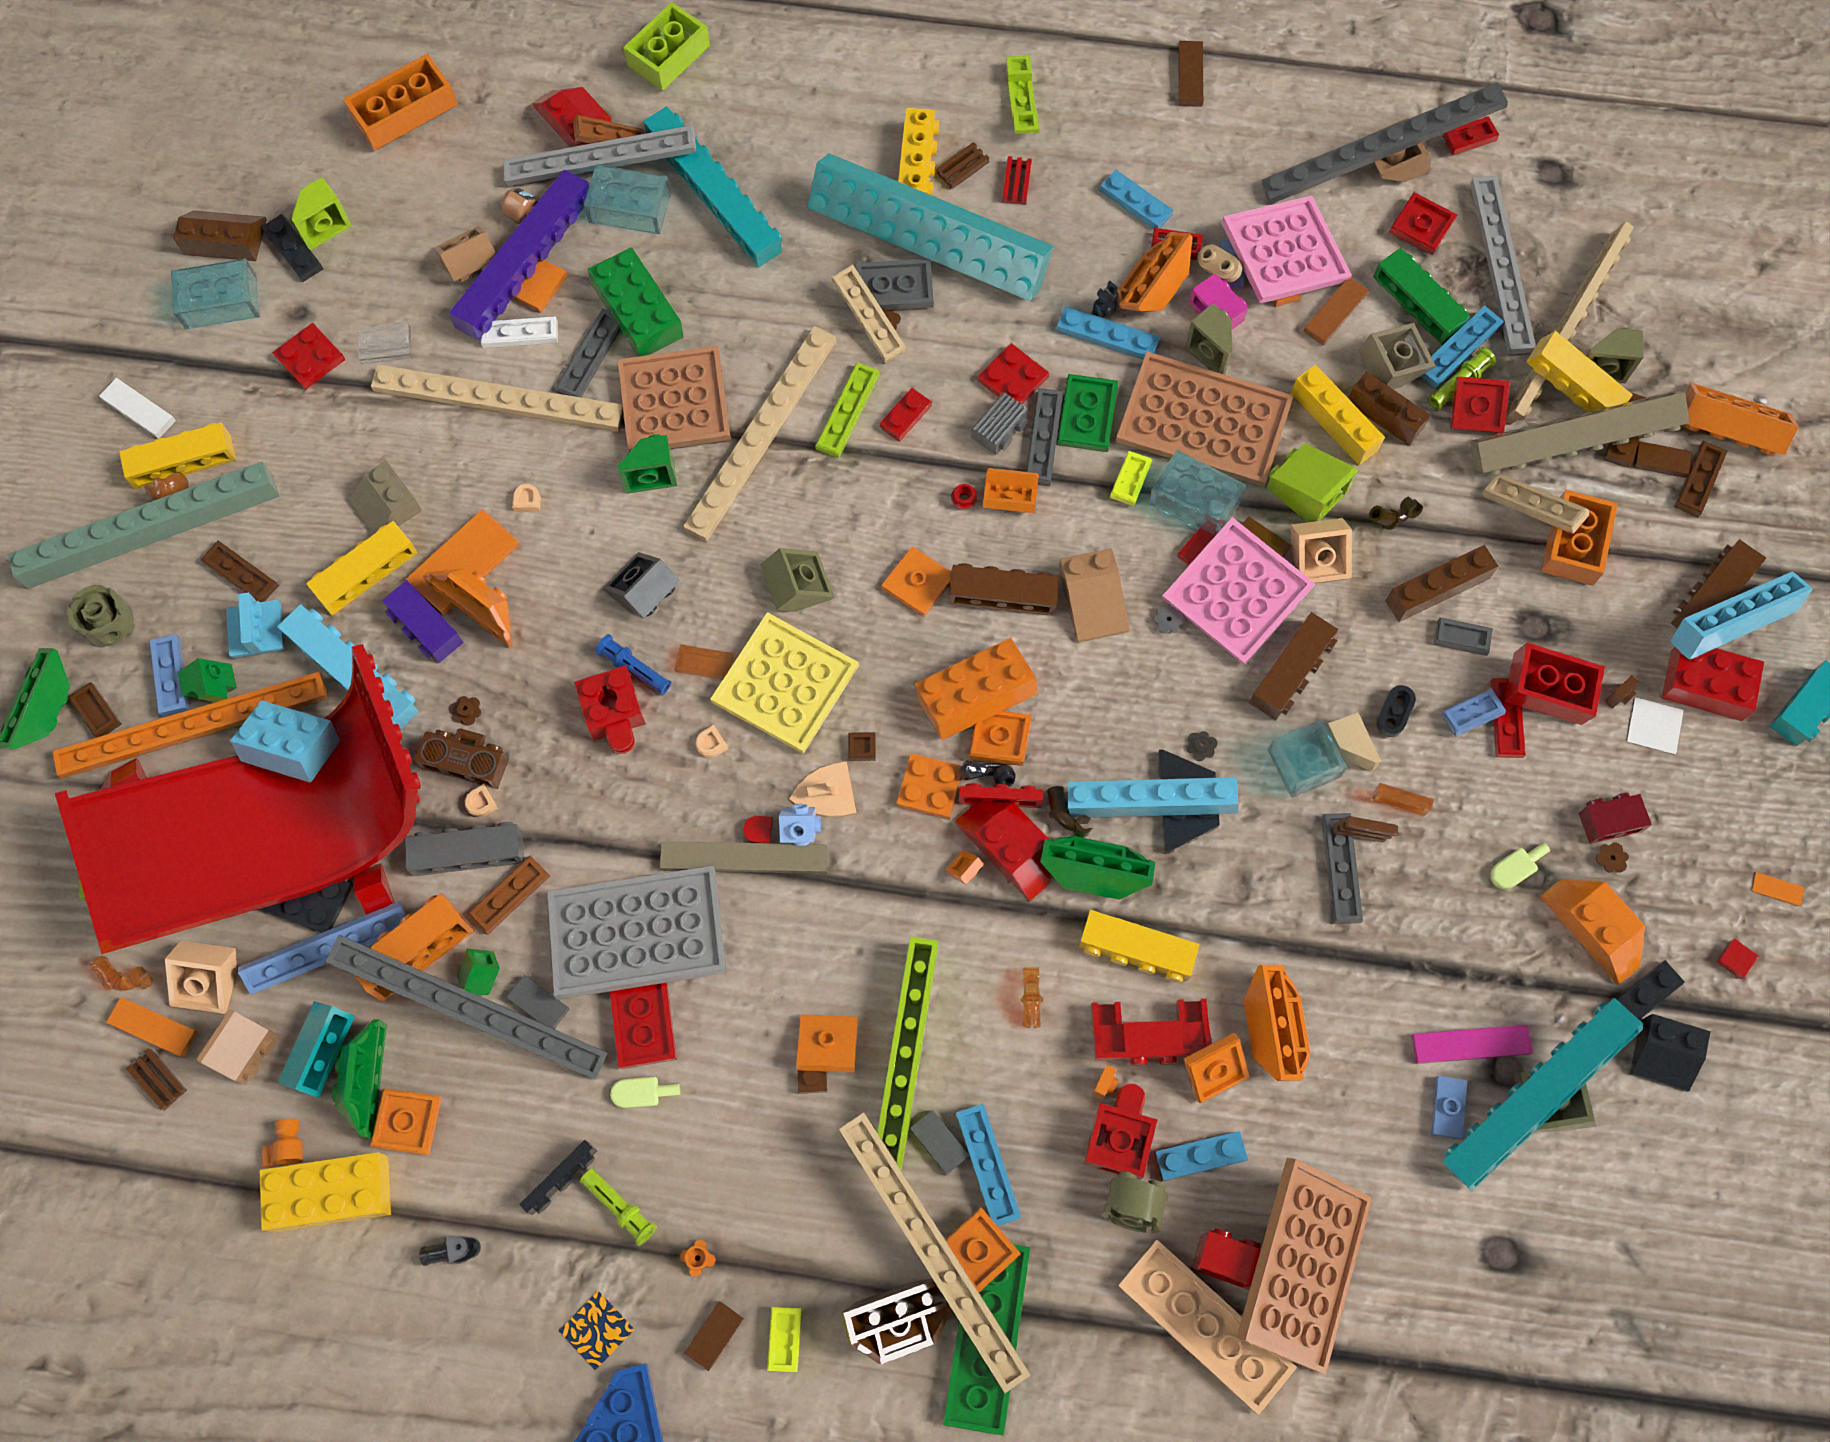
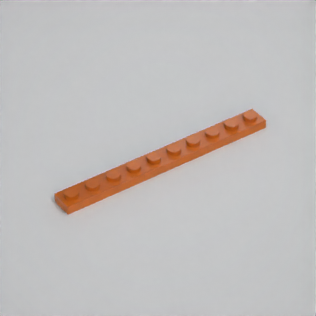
M320 672L312 673L54 750L53 757L57 776L63 779L240 726L246 721L261 700L289 709H297L327 700L328 696L323 675Z

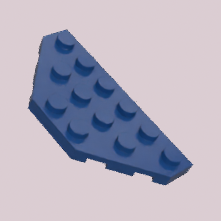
M647 1363L615 1372L603 1396L587 1419L577 1440L574 1441L664 1442Z

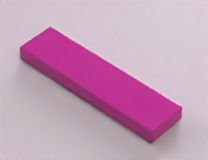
M1528 1025L1411 1035L1416 1064L1533 1054Z

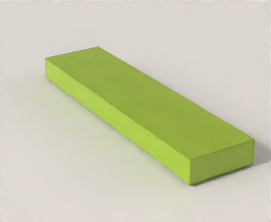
M856 362L815 445L816 450L840 458L880 376V370Z

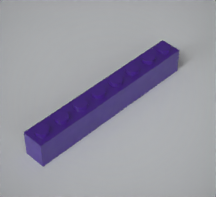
M566 170L562 171L451 309L449 316L456 329L477 340H480L482 335L491 329L492 322L504 313L511 299L519 294L524 280L534 275L536 265L540 259L545 260L548 257L553 246L561 241L565 231L576 222L578 215L584 207L590 204L592 193L588 181Z

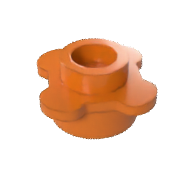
M697 1240L694 1246L688 1250H683L680 1254L681 1261L686 1263L689 1267L690 1275L694 1277L700 1276L703 1269L712 1267L716 1261L715 1256L706 1249L707 1244L703 1240ZM697 1255L701 1257L700 1261L695 1260Z

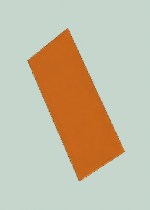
M1756 872L1752 891L1801 906L1804 887Z

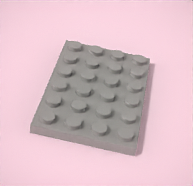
M714 866L547 891L553 988L556 1000L727 973Z

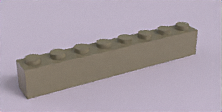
M1681 391L1667 392L1471 440L1470 444L1475 471L1485 473V476L1500 474V469L1510 467V470L1525 468L1527 462L1536 461V464L1552 461V456L1560 454L1561 457H1570L1577 455V450L1587 448V451L1602 449L1605 443L1612 442L1613 445H1619L1629 442V438L1634 436L1642 439L1655 436V431L1663 429L1664 432L1680 430V425L1690 423L1685 392Z

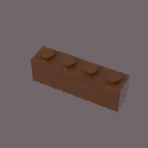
M1740 539L1732 547L1727 544L1717 556L1721 559L1717 565L1712 563L1703 573V576L1706 577L1703 583L1697 581L1688 592L1692 596L1688 602L1683 599L1675 608L1673 613L1676 614V617L1670 624L1678 629L1684 618L1737 596L1765 561L1766 557Z
M1484 544L1394 587L1385 601L1398 622H1401L1489 580L1499 566Z
M967 563L953 565L950 573L948 604L1053 616L1057 607L1059 576H1052L1048 572L1025 573L1021 569L999 570V568L994 566L979 568Z
M1311 612L1253 693L1249 703L1274 720H1277L1281 713L1287 715L1295 703L1291 700L1296 692L1300 695L1309 683L1306 679L1310 672L1315 674L1322 665L1323 660L1320 657L1324 651L1329 654L1338 640L1334 637L1339 629Z

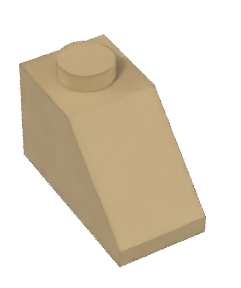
M1359 713L1330 722L1325 727L1322 735L1323 742L1327 749H1331L1335 757L1368 771L1375 770L1380 764L1381 759Z

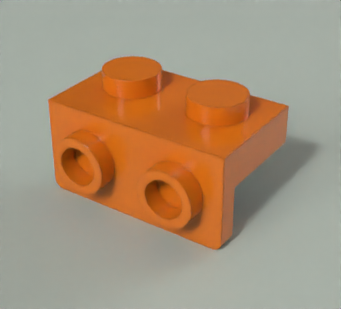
M988 468L983 508L1035 513L1039 474Z

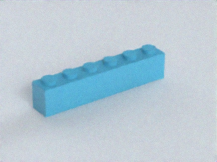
M1792 571L1684 618L1670 642L1690 660L1797 612L1813 588Z
M300 604L277 627L292 643L348 692L352 677V646L355 645L349 640L344 643L339 639L342 634L331 624L326 627L321 623L323 617L313 608L308 611ZM375 664L376 669L373 670L375 677L380 676L384 686L383 698L385 701H390L393 709L392 722L393 724H398L400 729H402L419 712L413 704L416 700L405 689L399 692L395 688L397 683L387 673L381 676L376 671L379 667Z
M1237 777L1068 782V810L1073 818L1081 815L1089 817L1238 814Z

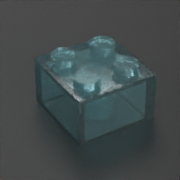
M1323 719L1272 740L1267 750L1291 798L1337 780L1347 770V766Z

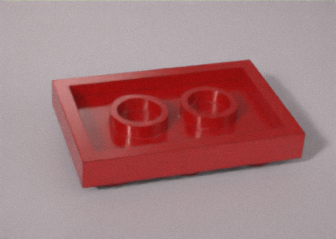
M668 982L610 991L618 1068L621 1070L677 1060Z

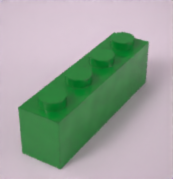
M1401 247L1378 264L1373 278L1441 345L1446 343L1468 322L1470 315L1465 307L1458 304L1450 296L1449 292L1441 287L1432 278L1431 274L1417 264L1413 256L1406 253Z

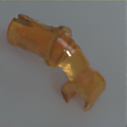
M100 956L90 964V969L102 981L104 990L126 991L134 988L144 990L153 983V978L149 974L140 979L141 976L147 973L142 966L133 968L129 976L124 977L122 972L116 971L106 956Z
M1023 967V986L1025 987L1024 995L1020 998V1001L1023 1002L1022 1025L1026 1028H1031V1017L1033 1016V1028H1038L1041 1026L1040 1003L1043 1002V997L1040 996L1039 967Z

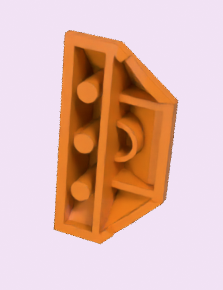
M1170 232L1165 236V240L1155 244L1141 256L1117 290V293H1119L1118 303L1121 309L1135 311L1164 310L1189 274L1192 246L1191 234Z
M466 569L426 572L423 578L428 586L510 648L513 645L510 608L506 601L507 596L496 587L492 590L485 584L487 581L479 573L474 571L471 574Z
M1561 879L1540 896L1617 985L1640 968L1645 925L1607 882Z
M1259 965L1243 1000L1252 1057L1276 1081H1301L1304 1078L1303 1072L1307 1067L1310 1057L1301 996L1292 980L1286 975L1287 971L1283 965Z

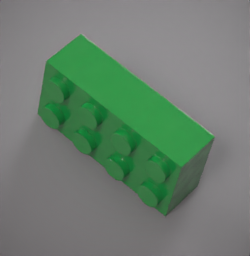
M632 247L588 268L592 287L607 310L613 315L615 322L618 323L621 332L638 357L650 355L684 338L681 320Z

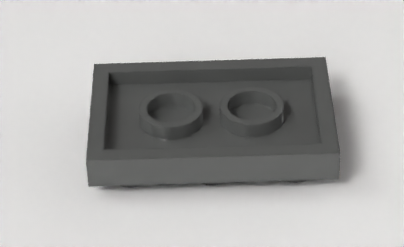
M930 259L856 263L857 272L882 310L934 307Z

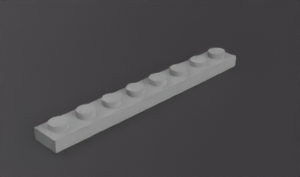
M691 125L504 159L505 183L508 186L557 178L563 170L572 174H579L696 153L695 132Z
M1497 175L1473 177L1470 185L1500 318L1504 321L1502 329L1508 355L1532 353L1536 344Z

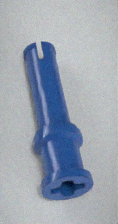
M610 634L604 636L598 643L595 653L598 656L603 655L612 661L615 668L626 665L632 675L662 696L670 688L671 681L665 679L634 657L630 648L622 647L616 643Z

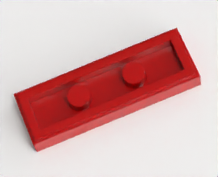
M1492 678L1490 681L1491 688L1506 710L1504 715L1493 720L1496 757L1524 758L1526 752L1522 707L1504 702L1509 678Z

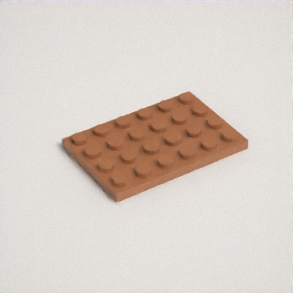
M1146 352L1118 431L1116 442L1265 487L1294 395Z
M1286 1158L1237 1339L1326 1375L1372 1197L1297 1159Z

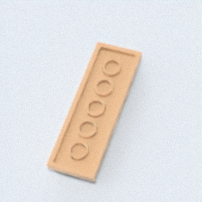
M1155 1240L1118 1284V1287L1256 1415L1263 1411L1297 1368V1366L1285 1358L1237 1339L1242 1316L1158 1240Z

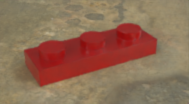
M967 783L965 786H960L959 791L960 805L1014 802L1018 807L1041 808L1043 801V790H1039L1031 785L1021 786L1020 789L1009 788L1008 785L1004 784L982 787L978 783Z

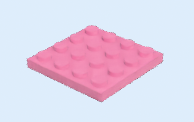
M1312 196L1227 215L1221 221L1260 304L1341 284L1352 277Z
M1232 517L1163 594L1162 598L1245 665L1312 590L1315 583Z

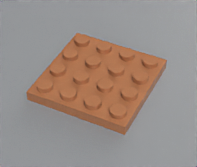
M718 346L618 359L628 452L632 450L641 438H648L654 434L667 435L671 448L731 440Z

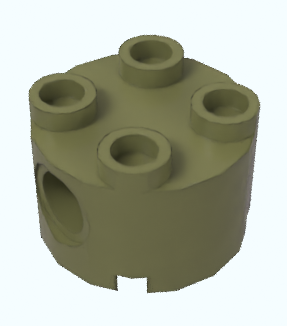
M102 585L85 587L72 598L74 602L71 607L68 606L67 615L69 623L85 639L98 647L115 644L134 631V616L131 607L109 587L106 588Z
M1120 1171L1119 1177H1114L1110 1181L1109 1196L1104 1205L1102 1215L1105 1219L1109 1218V1215L1112 1216L1111 1223L1129 1230L1145 1233L1148 1227L1152 1228V1233H1158L1161 1230L1163 1211L1168 1200V1194L1165 1192L1166 1185L1155 1180H1149L1148 1183L1137 1180L1136 1175Z

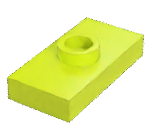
M1128 451L1110 498L1135 506L1153 459Z
M771 1307L767 1371L798 1372L801 1308Z

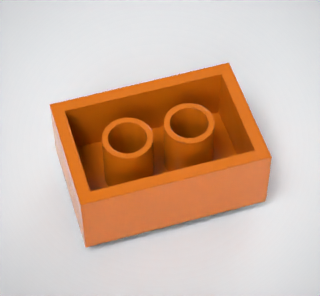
M1565 489L1560 498L1587 508L1589 516L1574 534L1553 525L1550 526L1541 572L1593 586L1604 574L1618 503Z

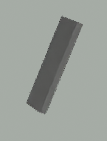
M602 308L556 386L555 390L557 393L580 398L583 396L620 332V327L615 322L610 311Z
M1038 388L1026 472L1039 474L1038 485H1051L1063 391Z
M1351 813L1323 814L1321 816L1333 924H1356L1363 922L1354 837L1334 833V824L1351 816Z

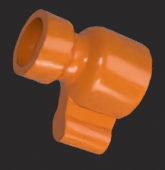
M281 1119L275 1122V1133L278 1135V1139L273 1144L262 1148V1168L293 1165L303 1162V1142L297 1137L299 1119Z

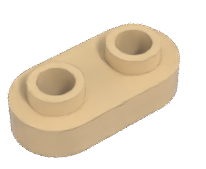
M1210 244L1203 247L1198 253L1197 261L1199 265L1211 275L1216 273L1227 283L1234 282L1240 277L1242 273L1241 263L1235 256L1220 247Z

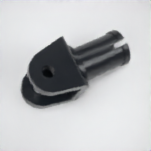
M445 1236L444 1243L421 1247L419 1255L426 1254L428 1256L421 1257L420 1261L423 1266L447 1261V1264H461L476 1257L481 1250L479 1240L474 1237Z

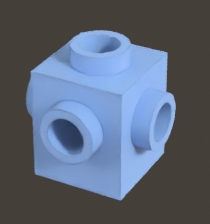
M802 803L794 804L791 807H782L779 815L780 843H793L797 846H804L814 842L816 834L821 832V817L816 816V807H808L807 804Z

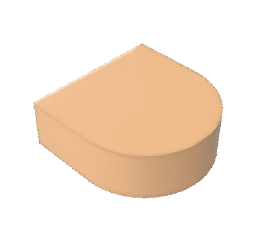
M531 484L518 486L513 493V510L540 511L541 497L538 489Z
M714 725L703 730L696 737L695 745L697 751L703 757L713 758L728 749L727 744Z
M485 784L470 791L464 800L466 810L474 817H484L499 809Z

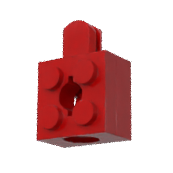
M625 665L575 681V687L588 731L593 740L606 737L610 748L615 753L626 754L631 751L635 745L632 729L646 723L627 666Z
M1126 1084L1121 1087L1117 1093L1114 1107L1103 1103L1099 1104L1083 1162L1084 1165L1118 1175L1120 1171L1130 1172L1137 1176V1180L1144 1178L1158 1119L1142 1115L1145 1092L1140 1086Z

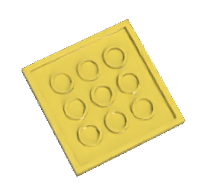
M767 612L710 700L711 703L804 754L858 669L859 662Z

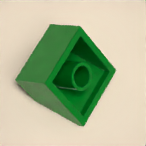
M654 434L648 438H641L620 462L618 472L626 494L677 486L674 457L667 435Z

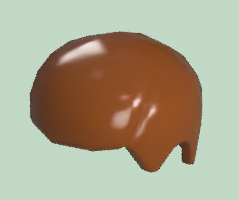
M176 472L165 479L154 478V486L150 487L148 484H145L144 488L154 501L189 488V482L183 473Z

